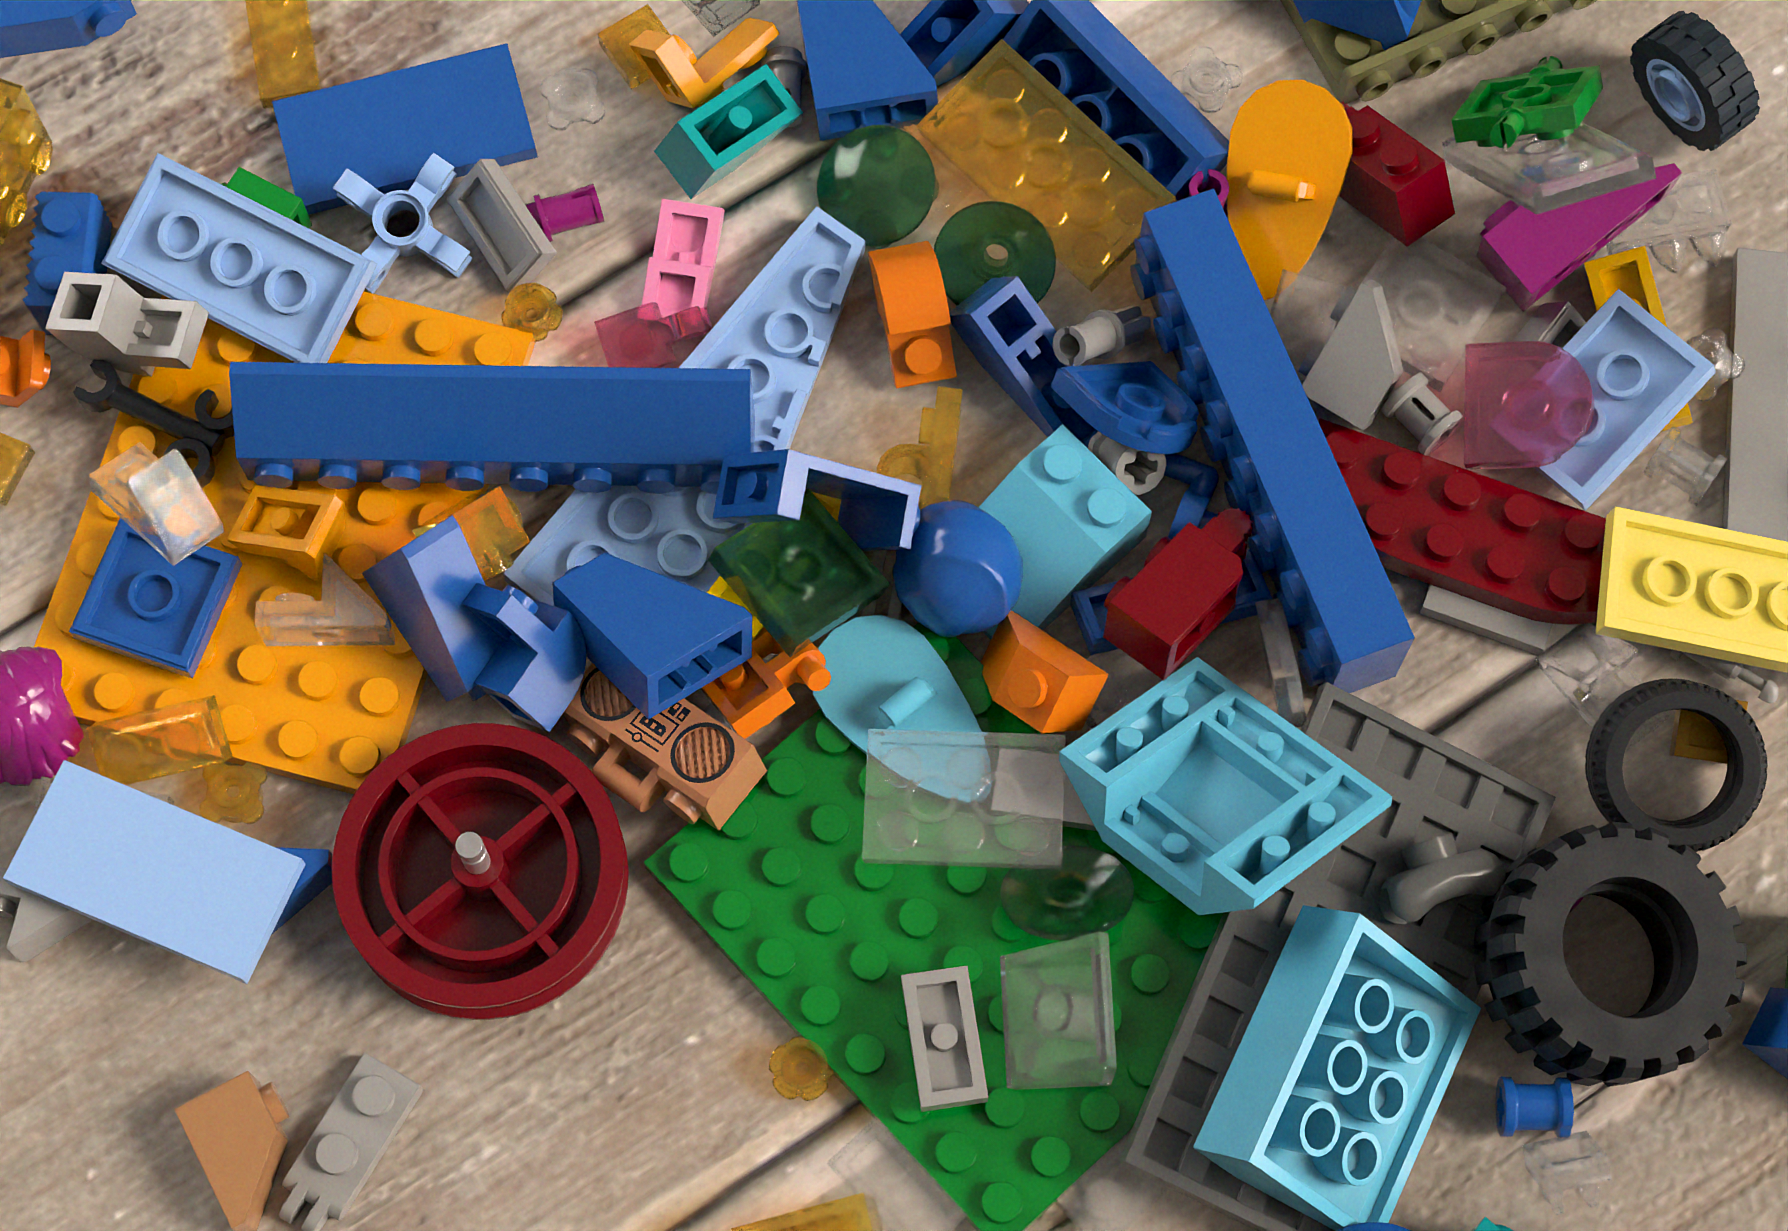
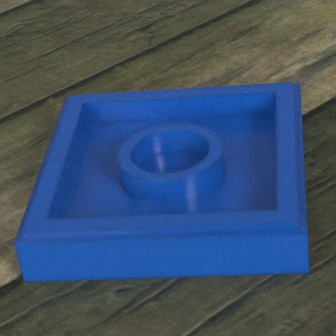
M120 517L69 632L74 639L193 679L242 567V562L238 556Z

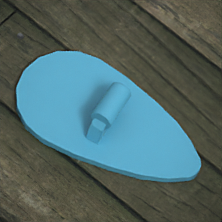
M883 615L856 617L833 629L818 647L825 657V667L831 674V681L825 689L813 691L814 699L825 718L855 747L916 789L948 802L968 806L984 803L990 796L992 779L991 764L983 733L950 670L925 636L905 621Z

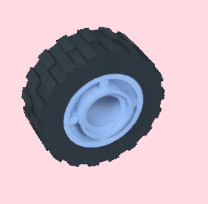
M1685 11L1673 13L1632 45L1631 51L1633 53L1630 56V64L1633 66V76L1641 89L1640 92L1643 98L1653 109L1652 112L1667 126L1671 133L1681 138L1682 142L1688 146H1695L1700 151H1706L1707 149L1713 151L1756 119L1755 116L1759 114V93L1755 88V80L1752 73L1744 63L1745 60L1739 51H1736L1731 45V41L1715 28V25L1707 19H1701L1698 14L1692 12L1687 14Z

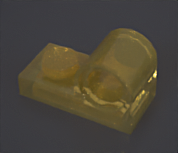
M938 386L935 408L923 407L918 444H898L888 449L880 457L877 465L878 474L893 478L901 474H910L922 481L918 502L920 510L930 504L950 500L962 412L963 389Z

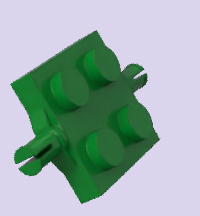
M1550 56L1548 61L1547 57H1543L1538 65L1528 73L1480 80L1451 119L1455 143L1476 141L1478 147L1496 146L1499 148H1504V145L1507 143V148L1515 143L1517 137L1521 135L1536 134L1539 140H1555L1572 134L1574 129L1579 127L1603 90L1600 65L1563 69L1562 62L1557 57Z

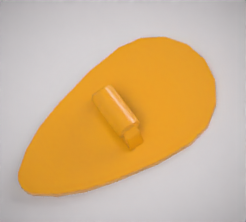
M1302 79L1277 80L1256 90L1239 108L1230 131L1227 159V181L1229 183V193L1227 196L1228 221L1264 300L1276 297L1285 289L1310 259L1340 195L1352 155V126L1343 105L1326 88Z

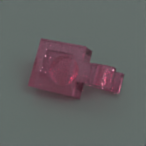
M650 302L594 322L608 367L660 368L676 362L671 344L707 334L713 328L707 307L699 308V306H695L662 318L658 303Z

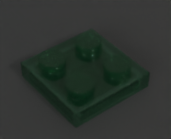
M809 488L804 492L800 520L752 523L716 546L708 558L710 564L789 657L880 598L890 585L887 579Z

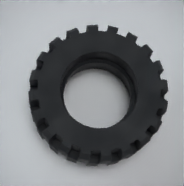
M1611 822L1600 828H1596L1592 824L1575 829L1529 851L1526 857L1512 863L1505 870L1506 881L1500 886L1494 896H1487L1481 907L1483 913L1490 916L1488 922L1475 928L1473 946L1476 949L1485 950V961L1474 965L1477 985L1488 984L1493 997V1001L1484 1004L1492 1022L1504 1019L1510 1027L1511 1031L1504 1038L1518 1054L1531 1049L1535 1051L1537 1055L1533 1060L1534 1066L1551 1076L1567 1072L1566 1076L1571 1083L1591 1086L1604 1082L1607 1087L1625 1085L1677 1070L1678 1065L1690 1063L1698 1059L1709 1050L1708 1040L1721 1037L1732 1022L1731 1014L1724 1010V1008L1741 1002L1745 982L1742 979L1736 978L1735 974L1737 967L1747 964V944L1736 943L1733 929L1742 925L1736 905L1726 908L1719 894L1726 889V886L1718 874L1713 871L1704 875L1697 867V864L1701 861V856L1686 844L1674 849L1667 847L1670 838L1664 832L1648 827L1635 833V828L1631 823ZM1596 895L1619 904L1634 916L1649 939L1654 957V978L1649 996L1638 1013L1627 1017H1620L1602 1010L1582 994L1568 972L1563 954V930L1571 907L1576 900L1583 896Z

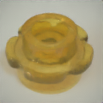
M524 283L515 287L507 296L505 310L502 312L501 318L503 326L525 333H533L532 342H539L547 338L550 330L555 331L558 329L562 322L563 311L561 306L556 304L557 297L555 293L549 288L538 283ZM529 310H536L538 312L535 318H528L526 316Z
M802 1036L793 1037L786 1044L778 1046L772 1053L769 1061V1070L771 1073H774L772 1083L775 1090L789 1100H794L796 1097H802L804 1101L819 1098L828 1089V1078L834 1074V1071L828 1066L827 1057L823 1049L817 1043L804 1039ZM803 1063L807 1065L808 1071L805 1075H798L795 1072L798 1064Z

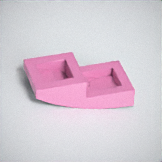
M662 199L653 258L649 257L640 319L702 328L725 212L723 208Z

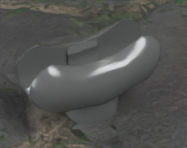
M1448 833L1401 849L1407 870L1396 873L1385 880L1379 891V907L1383 917L1396 925L1417 922L1433 906L1456 897L1483 899L1486 896H1494L1500 886L1506 881V872L1497 856L1484 849L1477 848L1458 853L1453 835Z

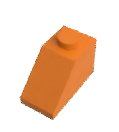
M1012 610L998 624L981 660V663L984 665L982 675L992 700L1040 733L1082 730L1109 675Z

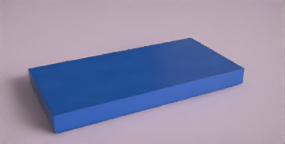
M507 43L272 101L294 193L302 198L308 215L349 205L336 195L337 192L333 190V187L346 169L351 170L385 195L391 191L409 190L420 170L433 153L454 166L453 171L457 174L455 178L467 175L480 159H495L501 167L538 157Z

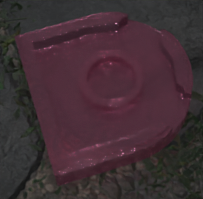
M1540 341L1465 344L1464 465L1467 470L1545 466L1559 460L1561 455L1575 446L1583 434L1587 433L1594 415L1593 390L1584 368L1569 352L1556 345Z

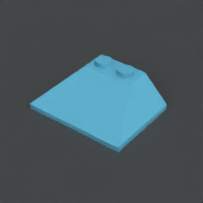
M1198 657L1059 751V762L1102 841L1198 915L1254 909L1389 808L1392 803V796Z

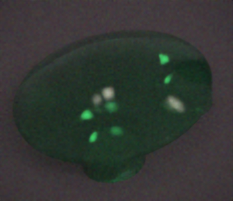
M886 125L862 127L842 137L825 156L817 178V198L820 209L863 238L865 246L874 249L887 248L892 243L898 242L914 232L928 215L932 203L939 193V182L935 176L932 160L925 148L909 133Z

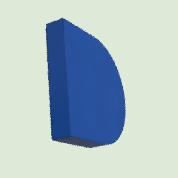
M1152 361L1058 368L1050 386L1097 431L1118 443L1137 450L1157 454L1182 452L1190 447L1197 432L1196 420L1199 415L1197 406Z

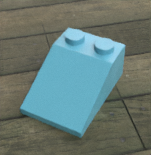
M1063 424L1019 462L978 507L1001 522L1013 536L1023 559V579L1019 598L1012 611L1041 630H1044L1070 606L1072 592L1092 587L1146 538L1152 513ZM998 624L982 632L991 640Z

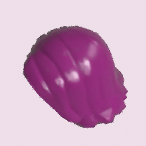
M19 647L16 650H0V784L7 782L14 786L29 787L33 779H51L53 775L57 774L64 760L68 761V757H75L80 751L79 743L84 738V732L74 716L73 710L61 687L62 660L54 649Z

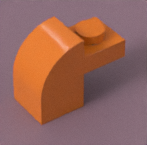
M929 241L868 251L877 311L884 324L892 378L896 389L957 377L949 329L951 319L938 260Z

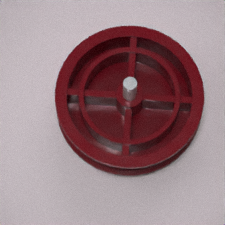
M471 723L439 729L418 737L385 758L361 783L351 798L336 834L332 856L333 893L338 913L352 943L372 971L389 988L414 1005L436 1014L466 1020H494L528 1013L547 1005L575 987L592 971L613 941L623 916L628 893L629 867L625 842L613 805L601 783L578 757L560 744L533 731L504 724Z

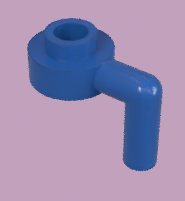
M1177 453L1165 454L1166 469L1164 476L1189 485L1188 490L1186 489L1169 531L1168 538L1171 540L1189 522L1202 529L1214 516H1218V514L1207 511L1219 480L1217 470L1212 466Z

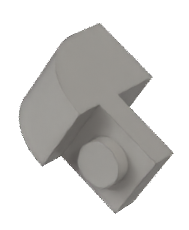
M64 272L45 329L70 349L92 361L93 359L104 360L110 363L116 370L152 377L155 367L192 368L209 312L197 301L143 298L119 276L114 274Z

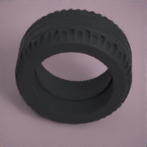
M1658 679L1639 684L1625 691L1602 712L1591 731L1587 743L1585 774L1592 799L1600 813L1609 823H1631L1635 828V833L1651 827L1668 834L1670 841L1667 847L1674 849L1686 844L1697 852L1725 842L1735 835L1739 829L1743 828L1753 816L1752 814L1757 809L1766 786L1767 753L1762 735L1755 721L1742 705L1731 696L1712 686L1690 680ZM1668 710H1687L1705 717L1717 728L1727 751V772L1719 793L1702 811L1681 820H1662L1646 814L1629 797L1623 780L1622 766L1624 753L1635 731L1648 719Z

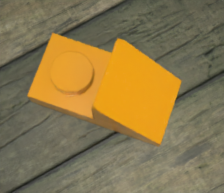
M255 485L227 541L244 553L283 558L311 579L319 581L345 530L344 504L335 495Z

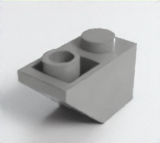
M1372 279L1362 282L1358 290L1350 285L1346 288L1330 315L1331 319L1338 322L1326 344L1320 340L1313 344L1298 372L1306 376L1302 386L1308 398L1361 430L1373 424L1404 372L1383 287Z

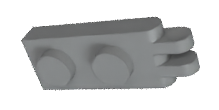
M364 1052L287 1173L282 1187L291 1193L283 1204L279 1217L292 1224L308 1202L313 1205V1208L306 1217L301 1231H320L329 1216L338 1221L342 1220L424 1091L422 1086Z

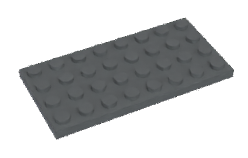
M1328 682L1318 687L1300 731L1392 796L1391 806L1254 909L1223 912L1118 1161L1119 1164L1257 1231H1335L1234 1177L1193 1148L1302 906L1360 913L1475 1003L1481 986L1477 985L1474 965L1485 961V950L1476 949L1473 943L1476 926L1486 923L1490 919V916L1485 915L1481 909L1486 897L1483 899L1452 898L1433 906L1417 922L1396 925L1386 920L1381 914L1379 891L1388 877L1407 870L1401 852L1402 848L1448 833H1452L1458 853L1477 848L1484 849L1496 855L1506 870L1512 863L1526 857L1529 851L1536 849L1556 798Z

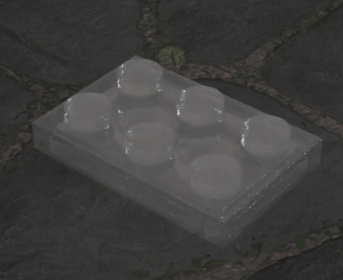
M868 729L862 847L863 862L1062 870L1065 771L1059 762V751L1066 747V735Z

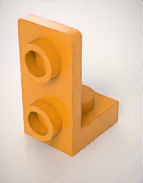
M747 18L698 60L687 43L675 34L668 35L646 29L629 43V46L668 102L694 109L695 107H701L721 94L724 89L723 83L739 69L748 68L760 61L767 53L768 49L766 46L779 35V31L773 22Z

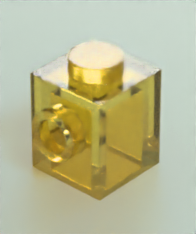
M500 486L471 494L412 530L417 538L453 515L461 527L484 581L510 568L514 564L510 554L530 542L522 527L523 521L518 507L510 498L505 496Z

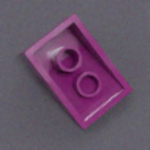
M1675 163L1534 195L1521 206H1518L1511 199L1484 221L1483 225L1485 228L1480 233L1482 240L1476 257L1524 312L1666 198L1682 172Z

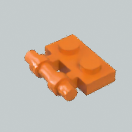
M777 610L753 640L752 658L700 688L734 732L744 739L768 725L774 718L795 704L787 691L789 686L797 682L806 684L812 691H821L831 681V674L825 667L826 660L824 655L812 642L802 641L799 626L788 614L777 612ZM770 653L777 654L776 657L767 663L762 660Z

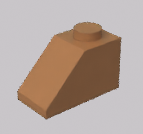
M246 1071L174 1109L220 1206L234 1231H257L288 1143L280 1122L290 1117L274 1084L269 1082L261 1086L260 1082L249 1071Z

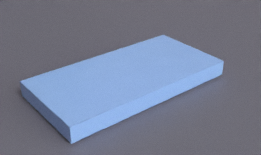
M157 153L101 263L172 300L197 301L209 312L207 318L296 363L328 362L377 266V263L349 248Z
M64 760L3 879L12 886L248 984L306 864L302 858Z

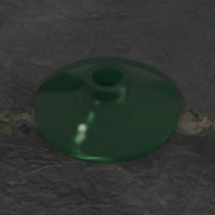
M984 201L962 208L945 222L934 245V252L940 267L946 296L957 306L991 278L1012 276L1019 277L1038 304L1047 294L1054 279L1056 252L1049 232L1033 214L1011 203ZM992 244L1000 245L1007 250L1008 256L1003 259H994L987 253L986 248Z
M1058 846L1034 852L1018 861L1007 872L1001 885V903L1007 917L1023 931L1050 940H1079L1101 934L1122 921L1130 911L1134 900V884L1127 868L1119 860L1105 852L1082 846Z

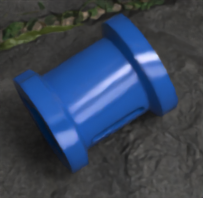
M1499 1077L1496 1087L1495 1110L1500 1137H1512L1515 1130L1554 1131L1557 1138H1569L1574 1116L1573 1094L1569 1078L1558 1077L1553 1084L1514 1083L1512 1077Z

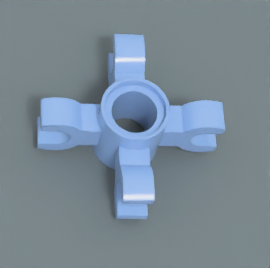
M435 153L426 161L408 191L396 190L384 195L349 169L344 171L333 187V190L337 192L336 195L340 199L372 219L377 236L361 255L377 263L365 288L373 294L385 279L398 256L408 257L423 253L457 278H460L473 259L469 255V250L433 228L429 212L457 175L453 171L454 166ZM403 210L416 213L420 218L419 225L411 235L396 237L387 232L388 221L395 213Z

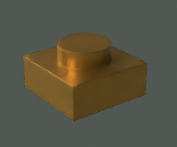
M1736 700L1747 711L1748 702ZM1676 710L1669 756L1728 764L1724 741L1717 728L1709 720L1697 713L1687 710Z

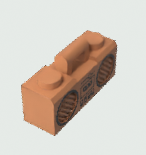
M593 663L584 672L576 695L563 712V716L571 726L566 734L579 748L593 757H597L601 751L604 752L592 770L594 776L604 787L641 812L649 810L666 790L667 795L663 801L679 817L691 824H694L698 818H701L719 831L767 771L752 743L686 699L680 700L648 720ZM628 760L649 773L643 781L623 768Z

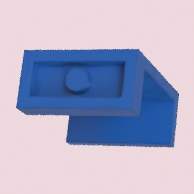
M791 449L724 455L713 519L733 524L800 520L804 492L806 490L841 500L833 550L854 552L911 548L912 536L915 534L920 522L918 502L921 485Z

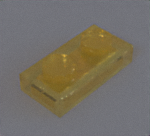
M215 695L95 722L86 728L100 775L124 785L222 764L233 757Z

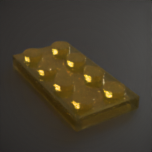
M1003 39L916 125L920 134L1091 293L1135 249L1134 242L1135 239L1140 238L1144 212L1177 201L1171 192Z

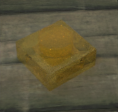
M648 4L597 34L600 47L631 90L651 77L629 46V43L646 29L670 35Z

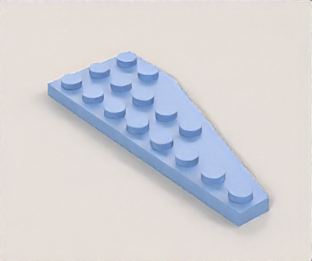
M817 206L679 367L751 370L755 409L754 452L790 449L865 253V240ZM611 486L610 490L600 493H588L575 489L503 573L507 584L520 590L532 600L535 599L554 606L552 582L561 578L569 569L579 565L582 566L599 555L608 553L707 592L760 523L733 524L713 519L717 494L704 492L701 487L675 486L672 492L663 494L643 492L637 486Z

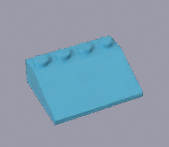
M1303 905L1193 1148L1234 1177L1335 1231L1359 1223H1388L1481 1007L1360 913Z

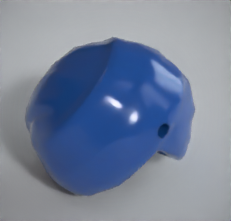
M943 501L930 504L920 510V522L915 534L912 536L911 548L896 550V561L893 565L892 574L896 594L915 620L933 633L951 638L960 634H972L988 630L1006 618L1017 603L1023 579V559L1011 533L989 513L965 501Z

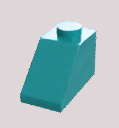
M765 64L677 121L654 152L688 197L693 199L735 171L803 114V111L768 65Z

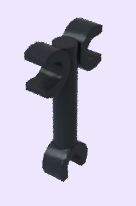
M93 359L90 364L91 369L96 376L106 380V384L102 390L94 393L87 392L85 389L76 386L73 394L83 408L99 413L115 408L179 439L169 445L164 452L162 463L168 472L175 474L184 460L197 458L199 462L194 468L191 478L201 488L209 484L215 473V464L212 456H216L221 451L226 438L234 436L232 408L230 413L222 419L211 418L212 412L216 409L219 400L213 391L207 389L200 394L195 403L197 421L122 385L119 375L110 363L104 360Z

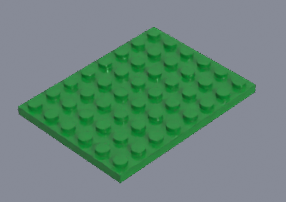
M918 623L913 628L925 636L947 665L983 733L991 764L992 790L984 803L968 806L948 802L916 789L855 747L825 718L821 709H819L761 759L767 770L766 773L719 831L701 818H698L694 824L688 823L645 860L644 866L976 1231H1025L1131 1132L1223 913L1196 914L1104 843L1098 831L991 816L1000 748L1059 756V751L1064 748L1050 733H1040L992 700L982 675L984 665L956 636L951 638L939 636ZM968 966L988 1091V1102L921 1112L901 975Z

